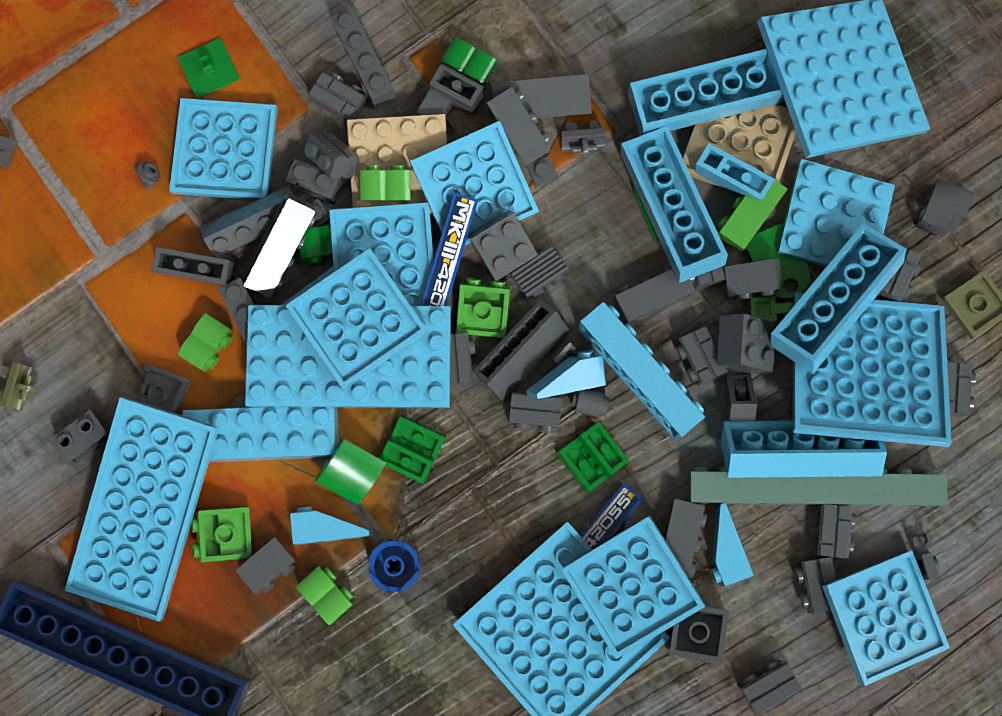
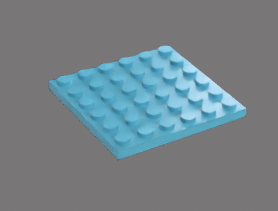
M863 0L764 16L757 21L805 158L922 134L930 130L883 0Z
M804 293L794 294L793 305L799 301ZM873 300L813 374L793 361V433L949 447L952 441L944 306Z
M568 522L562 525L453 623L457 631L531 716H586L670 639L667 633L663 631L615 659L561 570L592 550Z

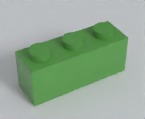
M774 180L762 201L740 195L732 206L735 209L734 213L730 218L725 215L717 226L721 230L718 234L719 237L739 252H742L787 191V188Z

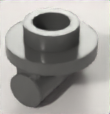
M141 162L134 169L147 190L152 189L160 179V172L152 163Z

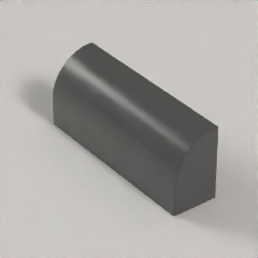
M589 74L491 82L493 98L511 86L514 90L519 88L526 100L522 103L527 112L532 110L536 118L592 113Z
M539 300L475 368L473 373L498 399L505 403L512 395V392L518 389L570 333V329L556 310L542 300Z

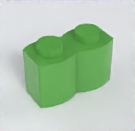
M366 165V170H360V200L411 201V171L406 170L405 165H391V170H381L380 165Z
M205 313L181 346L178 355L204 372H207L209 369L212 370L219 361L218 355L223 348L227 349L231 344L234 331Z
M318 566L296 588L328 625H331L353 605L351 599L354 596L345 586L340 588L334 582L337 577L328 567L323 569L321 566Z

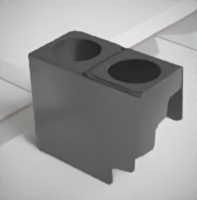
M937 179L931 186L915 227L942 237L945 236L947 231L956 232L961 217L965 218L975 193L947 181Z

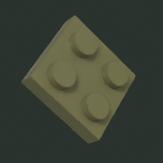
M985 270L942 298L970 339H973L1002 319V293Z

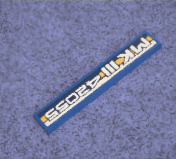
M454 192L420 306H447L478 199Z
M623 483L580 536L592 550L610 540L641 503L643 498Z

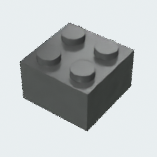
M508 210L471 232L467 237L490 278L495 281L538 256L514 212Z
M747 314L720 316L717 366L751 374L773 372L774 348L771 346V333L775 330L776 323Z
M704 607L673 626L669 656L721 665L729 610Z

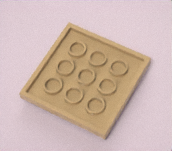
M776 104L696 124L683 157L691 177L722 187L695 173L696 163L708 143L779 182L796 134L789 110Z
M445 114L347 120L349 148L359 157L355 175L351 178L353 208L427 203L409 161L447 145ZM366 165H380L381 170H391V165H405V169L411 171V201H361L360 170H366Z

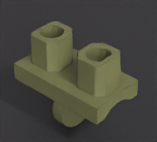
M16 362L3 367L1 375L2 378L7 379L5 389L0 388L1 406L23 411L29 392L37 394L38 388L31 387L35 368Z

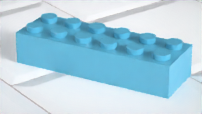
M767 49L632 82L627 93L640 136L668 126L669 130L672 131L780 104L784 99Z
M668 126L621 143L623 162L678 283L724 266L728 254Z
M863 223L771 333V346L813 374L902 266L906 248Z
M604 302L601 303L580 321L579 332L603 356L608 365L677 442L705 418L702 414L704 409L696 400L691 401L685 395L687 392L685 387L679 381L674 382L668 375L670 373L669 369L661 361L657 363L651 356L653 352L644 342L642 344L639 343L635 338L636 332L627 323L623 325L618 319L620 315L612 305L607 306Z
M252 407L183 410V416L219 427L209 462L329 458L339 444L338 407Z
M723 421L721 449L728 478L882 476L887 455L883 441L793 433V421Z

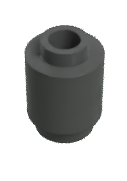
M588 389L580 390L579 392H574L571 406L576 407V413L599 417V415L605 416L609 397L604 396V393Z

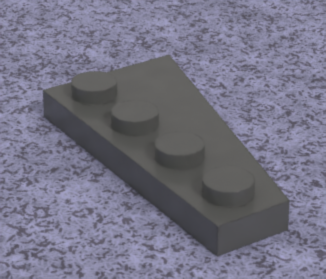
M145 363L144 372H146L140 390V394H142L141 402L178 414L192 381Z

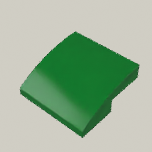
M401 415L380 459L386 462V467L424 484L447 436Z
M600 422L593 425L557 453L586 494L630 462Z
M341 438L330 460L326 459L315 482L358 505L379 477L386 462Z

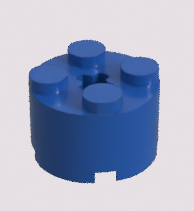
M398 540L383 542L370 555V578L377 587L384 591L401 592L407 590L420 577L422 570L421 558L416 549L406 542ZM391 561L401 562L399 565L401 570L399 572L390 571L392 568Z

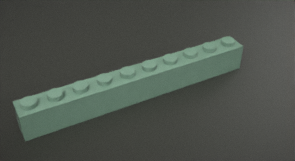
M694 467V472L688 473V502L695 504H829L940 507L948 505L947 475L938 474V470H922V474H913V470L900 469L897 470V474H887V469H883L882 476L728 478L726 467H721L720 472H710V467Z

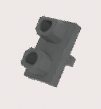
M590 121L587 123V129L578 130L575 123H566L564 131H561L562 152L573 151V153H582L583 160L588 159V152L606 149V129L601 127L599 121Z

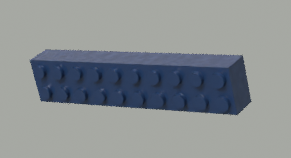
M12 581L0 605L1 635L187 716H237L252 682L249 678L24 581Z

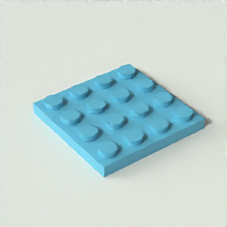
M180 98L170 193L258 200L268 195L277 106Z
M500 121L409 161L441 234L454 192L478 199L468 234L507 210L514 212L518 221L539 212ZM468 238L466 240L465 245L470 244Z
M801 159L798 162L777 253L827 267L863 223L884 235L895 185Z
M370 248L285 305L343 390L428 333L424 324Z
M650 515L561 569L615 659L705 607L703 600Z
M912 550L905 551L822 586L860 686L871 684L950 648Z

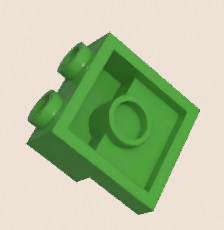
M466 278V282L462 281L460 284L456 333L504 338L507 330L511 286H506V281L491 280V284L481 283L479 278Z
M249 507L195 512V517H193L191 522V532H196L197 542L192 543L193 558H198V563L248 559L252 557Z

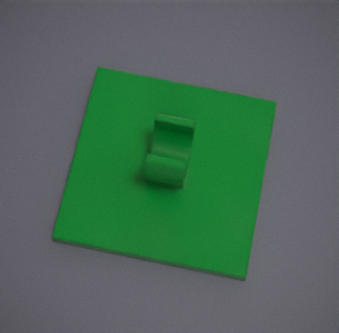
M221 38L178 56V60L196 99L241 80Z

